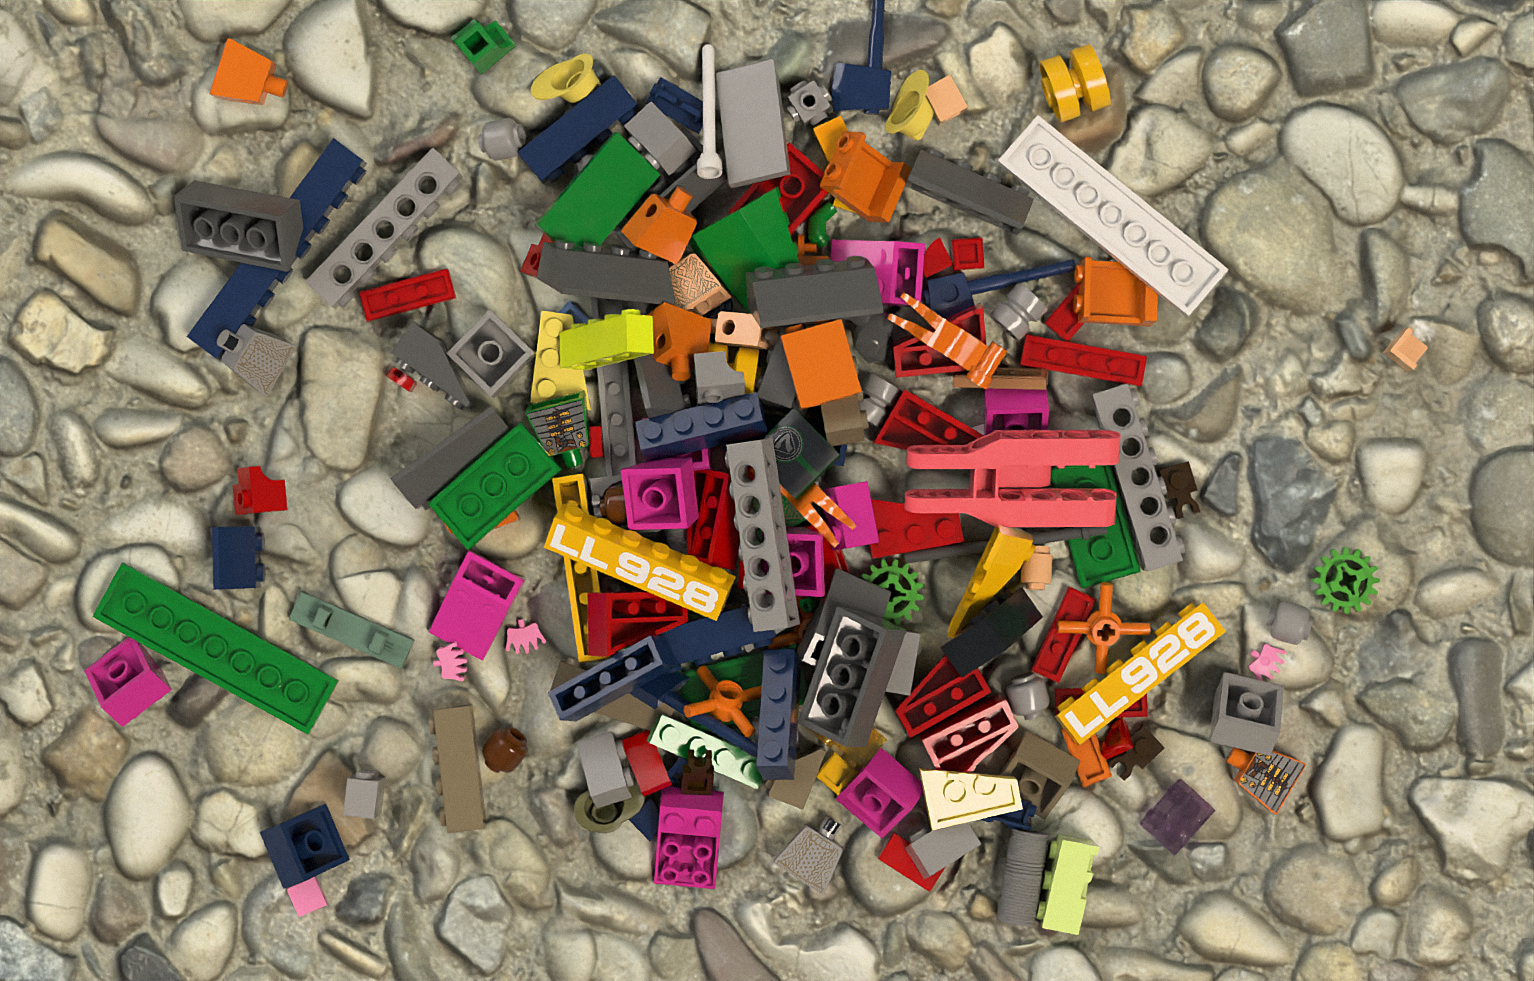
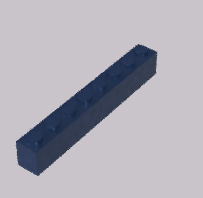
M334 138L290 196L291 199L300 200L303 231L293 263L297 258L302 259L308 253L312 246L309 241L315 233L320 235L330 222V219L327 218L334 208L338 210L342 207L348 198L347 190L352 183L357 185L367 172L364 169L367 163ZM241 263L186 337L214 358L221 360L226 351L217 345V339L221 332L229 330L236 334L243 324L253 327L257 320L254 317L260 307L265 309L271 303L275 296L272 291L279 282L284 284L288 280L293 269L291 268L286 272Z

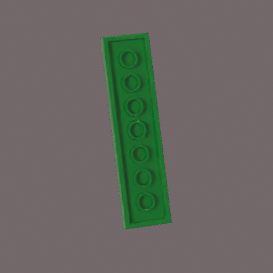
M124 562L118 568L92 616L307 735L311 733L339 682L335 677Z

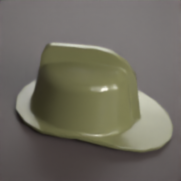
M633 777L634 785L629 787L632 798L600 808H596L589 790L581 794L574 807L576 821L581 827L589 831L604 834L614 832L620 828L623 822L629 820L641 810L645 801V796L643 797L636 778Z

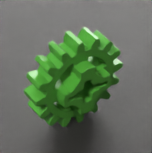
M1342 547L1340 555L1335 549L1330 550V559L1325 556L1320 557L1323 563L1322 567H1313V570L1319 573L1318 577L1311 579L1312 583H1316L1319 586L1313 593L1314 595L1322 594L1324 597L1321 599L1320 604L1326 605L1330 602V611L1336 612L1339 606H1341L1343 614H1349L1351 606L1355 612L1361 611V602L1366 605L1371 604L1368 598L1369 594H1378V591L1372 588L1374 583L1380 582L1379 578L1372 576V573L1378 570L1377 566L1369 567L1367 565L1370 562V556L1359 558L1361 554L1359 549H1355L1351 555L1348 547ZM1344 560H1351L1361 568L1353 570L1348 567ZM1331 567L1333 573L1330 580L1326 581L1327 572ZM1342 574L1351 576L1352 580L1348 581L1349 587L1339 584V581L1343 579ZM1365 580L1364 588L1359 594L1358 588L1360 583ZM1338 591L1343 594L1347 601H1340L1330 593Z
M885 559L881 560V568L879 569L873 564L870 565L872 574L869 576L863 573L861 576L864 580L872 583L878 575L888 572L887 579L881 584L875 585L886 589L890 583H893L894 589L900 593H905L904 596L892 597V601L888 602L883 619L888 622L889 619H894L896 625H900L901 616L910 620L909 611L911 609L919 611L920 609L915 604V601L924 599V596L917 594V589L922 588L923 583H915L914 581L919 575L918 572L909 574L907 572L909 564L907 563L902 568H899L897 559L893 560L891 566L887 565ZM899 573L908 580L911 590L903 589L898 582ZM901 600L909 601L902 610L893 613L894 605Z

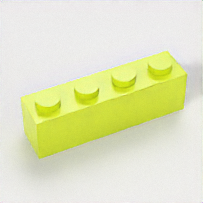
M622 310L621 314L604 315V319H590L588 324H572L571 329L559 332L560 369L587 371L654 354L653 316L640 315V310Z

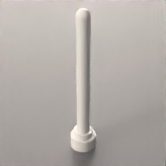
M706 44L702 48L703 153L697 160V174L704 179H715L722 175V160L716 153L714 47Z

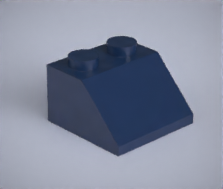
M259 526L212 527L213 590L261 588V582L265 581L266 576L265 564L260 563V551H264L265 537L263 532H259Z
M327 804L318 806L259 832L283 889L309 880L350 860Z

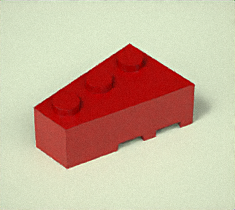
M981 303L945 318L987 345L984 311ZM931 325L925 327V329L932 332L936 331ZM912 334L891 343L896 378L966 371L958 363L931 348Z
M904 389L873 444L907 451L908 447L914 445H966L984 435Z
M708 469L694 471L699 518L686 529L687 554L696 557L699 561L710 566L735 570L741 542L739 531L736 530L734 524L736 508L735 501L730 495L731 474Z
M871 499L879 539L878 543L869 544L872 559L964 542L959 513H912L904 509L903 503Z
M647 591L588 593V655L608 657L615 654L616 651L632 646L650 635L656 636L687 623L688 609Z
M944 654L911 691L910 696L907 695L897 706L895 712L911 738L991 693V690L978 668L961 678Z
M1000 692L932 725L918 734L935 770L971 773L976 769L977 764L999 747L1019 726L1006 699Z

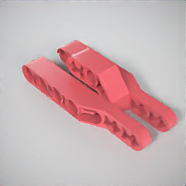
M996 430L966 445L910 446L907 448L906 465L915 469H970L969 489L908 490L905 492L904 509L912 513H967L994 527L999 525L1004 527L1112 526L1115 524L1117 493L1111 489L998 488L1049 486L1051 466H1057L1058 469L1065 468V466L1088 465L1089 468H1095V465L1119 464L1121 434L1112 430Z

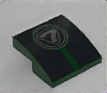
M795 408L763 438H773L779 483L796 500L841 457L833 446Z

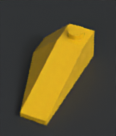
M999 525L994 528L947 628L948 637L953 638L969 620L1021 568L1023 562L1030 561L1036 548L1032 544V534L1016 527Z

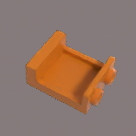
M843 132L836 143V149L830 163L825 168L820 187L868 222L889 223L912 168L905 162H891L864 142L866 135L863 132Z
M1084 257L1080 261V265H1076L1074 281L1079 283V295L1074 297L1073 309L1074 313L1078 314V323L1151 327L1157 322L1158 294L1119 262L1095 261L1091 257Z
M842 319L815 321L816 326L804 329L803 324L785 329V335L780 336L800 410L854 396L862 392Z

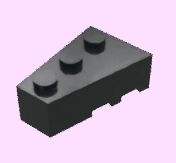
M1022 587L1013 593L1007 589L994 598V601L985 606L981 612L969 620L970 625L940 648L961 678L1007 650L1041 620L1043 616Z

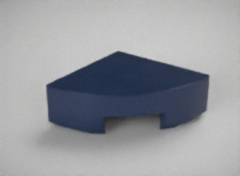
M680 756L667 771L672 784L682 775L683 764H688V759Z
M652 798L642 806L636 815L629 819L649 841L654 838L659 826V811Z

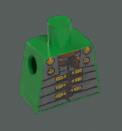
M585 390L528 405L526 411L527 418L545 450L551 456L562 454L566 468L581 465L583 460L579 449L590 444V426Z

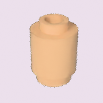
M1036 546L1030 561L1023 562L1021 566V583L1027 584L1026 589L1045 590V585H1051L1053 555L1050 554V547Z

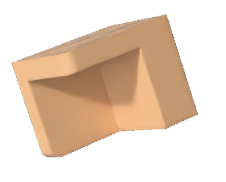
M951 75L928 86L926 97L934 110V117L939 125L967 110L968 106Z
M1410 327L1403 328L1383 352L1406 372L1412 371L1417 367L1416 362L1428 349L1424 343L1412 335L1414 330Z

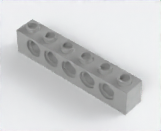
M432 148L305 282L331 307L336 309L340 305L344 308L355 297L353 291L360 283L366 285L376 275L377 272L374 269L381 261L387 263L397 253L398 250L395 247L402 239L408 241L418 231V222L424 216L429 219L439 209V200L445 194L451 196L460 187L461 182L459 180L462 175ZM429 178L435 179L437 183L436 190L431 194L422 193V182ZM405 201H413L415 203V211L410 216H402L400 213V206ZM384 223H392L394 226L393 235L390 238L382 239L379 236L380 226ZM363 245H370L373 250L372 257L367 261H360L357 255L359 248ZM343 267H348L351 270V278L348 282L341 284L337 281V272Z
M1127 383L1090 395L1100 430H1112L1121 434L1119 464L1111 466L1144 571H1151L1183 561L1181 554L1185 553V547L1181 536H1175L1172 524L1176 523V518L1172 507H1166L1163 495L1167 494V489L1162 476L1157 477L1154 465H1157L1158 461L1154 448H1148L1145 436L1149 435L1145 419L1139 418L1136 407L1140 406L1135 388L1130 389ZM1117 409H1122L1128 414V423L1123 427L1116 425L1113 421V414ZM1127 438L1133 439L1137 443L1138 449L1133 456L1126 455L1122 450V444ZM1136 468L1143 469L1147 475L1145 483L1141 486L1134 484L1131 479V474ZM1146 497L1152 498L1156 504V509L1151 515L1144 514L1140 508L1141 501ZM1157 526L1162 528L1165 533V538L1160 544H1154L1149 536L1150 531Z
M773 438L726 445L725 462L731 474L730 495L735 501L736 514L734 516V524L740 535L739 557L744 563L745 576L743 586L749 597V622L753 625L754 632L790 628L799 625L800 621ZM749 466H752L755 470L754 480H751L748 476L747 470ZM753 497L759 500L760 508L758 512L752 506ZM758 528L764 533L763 542H760L757 538L756 532ZM762 559L766 560L769 565L767 574L761 568ZM767 590L773 595L772 605L766 600L765 594Z

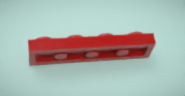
M1025 335L1020 366L1047 369L1048 371L1122 384L1128 383V385L1142 387L1147 356Z

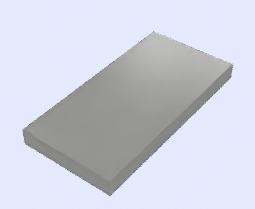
M774 59L716 73L728 185L731 188H736L790 175L777 62Z

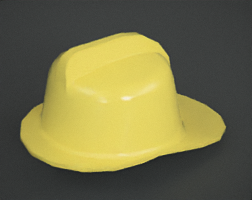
M583 53L545 69L533 81L531 95L538 100H547L559 96L569 103L582 101L601 86L596 73L592 69L593 57L589 53Z
M925 70L913 72L901 85L892 111L885 124V130L889 134L900 132L913 140H920L923 137L934 115V110L926 98L929 75Z

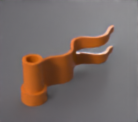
M903 292L900 298L916 310L936 331L932 332L889 313L887 319L968 370L969 372L966 377L987 390L993 381V373L1008 351L993 341L987 346L965 330L947 321L918 300Z
M752 468L751 472L755 475V470ZM815 482L797 500L780 484L781 493L823 534L834 548L839 543L825 521L812 506V502H815L853 530L857 526Z

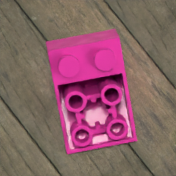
M832 240L830 260L839 262L846 261V258L850 256H863L871 262L875 268L883 305L911 307L900 298L903 292L921 302L925 243Z
M468 551L433 621L429 633L448 643L457 641V648L464 649L465 652L483 661L526 579L474 551Z
M668 786L662 789L654 884L715 889L724 792L712 791V795L681 794V788Z

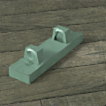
M303 591L300 592L289 617L290 621L400 669L403 668L415 641ZM332 613L327 627H325L326 619Z

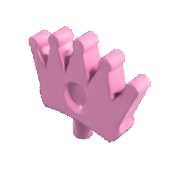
M518 619V628L509 627L507 629L506 651L510 650V645L513 643L516 649L515 653L518 654L520 652V644H522L525 653L528 654L530 652L529 641L534 646V649L537 650L539 647L537 645V637L542 640V643H546V639L536 622L525 626L524 619Z
M457 641L438 648L436 653L440 660L433 661V666H441V677L443 679L449 678L464 681L465 676H461L458 673H465L468 668L460 666V664L467 663L468 658L457 657L464 652V649H452L458 645Z
M1263 644L1260 654L1253 649L1250 655L1256 659L1248 665V669L1253 672L1257 680L1264 681L1261 674L1272 680L1273 676L1268 669L1280 673V669L1273 662L1284 664V660H1281L1276 653L1286 654L1285 650L1271 647L1269 644Z

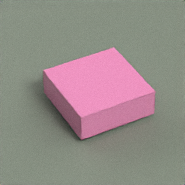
M317 876L287 888L298 917L328 905Z

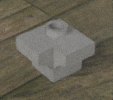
M725 351L694 354L697 406L717 403L722 400L745 395L744 373L729 367Z

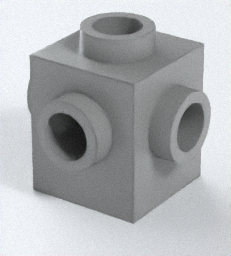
M804 80L790 89L792 94L788 96L789 106L786 109L795 123L800 121L804 127L811 123L814 127L828 118L826 113L830 111L831 107L828 102L832 98L823 84L817 86L814 80L807 84ZM807 96L815 99V104L811 107H807L803 103L804 98Z

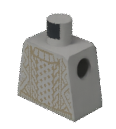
M246 324L241 325L236 334L229 330L222 331L217 339V345L226 350L221 361L247 384L266 397L297 346L281 336Z
M828 815L818 830L806 823L776 855L773 863L823 895L843 851V846L834 841L835 836L843 825Z

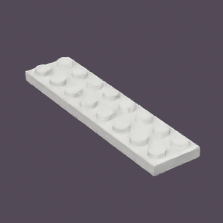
M1038 115L998 160V164L1187 318L1190 317L1228 273V268Z

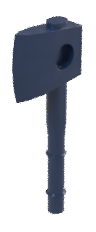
M873 0L867 67L836 63L832 82L833 112L864 111V114L879 115L880 110H889L891 71L882 70L884 49L883 25L884 12H886L884 10L885 0Z
M1074 259L1062 262L1057 261V263L1030 269L1024 268L1021 271L995 274L968 281L964 272L927 279L928 289L923 290L925 302L931 310L945 319L974 306L972 295L1002 289L1017 283H1028V281L1055 275L1061 276V274L1075 271L1076 264Z
M681 670L662 674L629 692V694L653 709L665 703L686 716L684 706L693 704L677 694L690 679ZM707 713L689 717V719L711 730L712 733H716L734 744L741 751L743 750L751 756L757 757L758 745L749 740V737L746 738L723 724L721 720L718 721Z

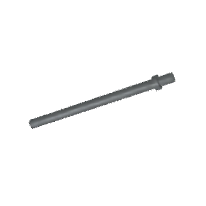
M1068 527L1030 534L1033 535V545L1083 538V541L1090 540L1089 537L1107 534V527ZM989 539L904 553L905 562L909 564L983 553Z

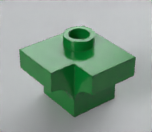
M473 19L451 37L453 42L481 75L516 47L514 41L496 20L489 25L481 26L479 22Z

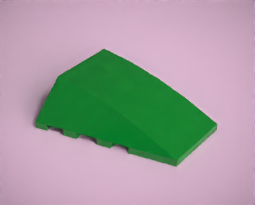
M778 187L759 196L744 207L709 226L706 225L693 232L687 244L749 314L751 312L747 305L746 272H754L758 267L780 269L785 268L790 263H799L797 257L799 250L796 241H792L788 229L790 222L786 211L783 212L779 201L781 194Z

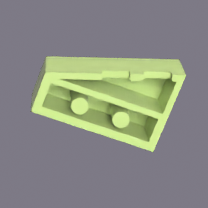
M1057 834L1056 841H1050L1048 858L1052 859L1050 871H1044L1042 889H1046L1044 901L1038 902V910L1036 911V919L1040 920L1042 928L1079 935L1087 902L1088 883L1092 881L1093 871H1091L1094 855L1097 856L1099 846L1094 841Z

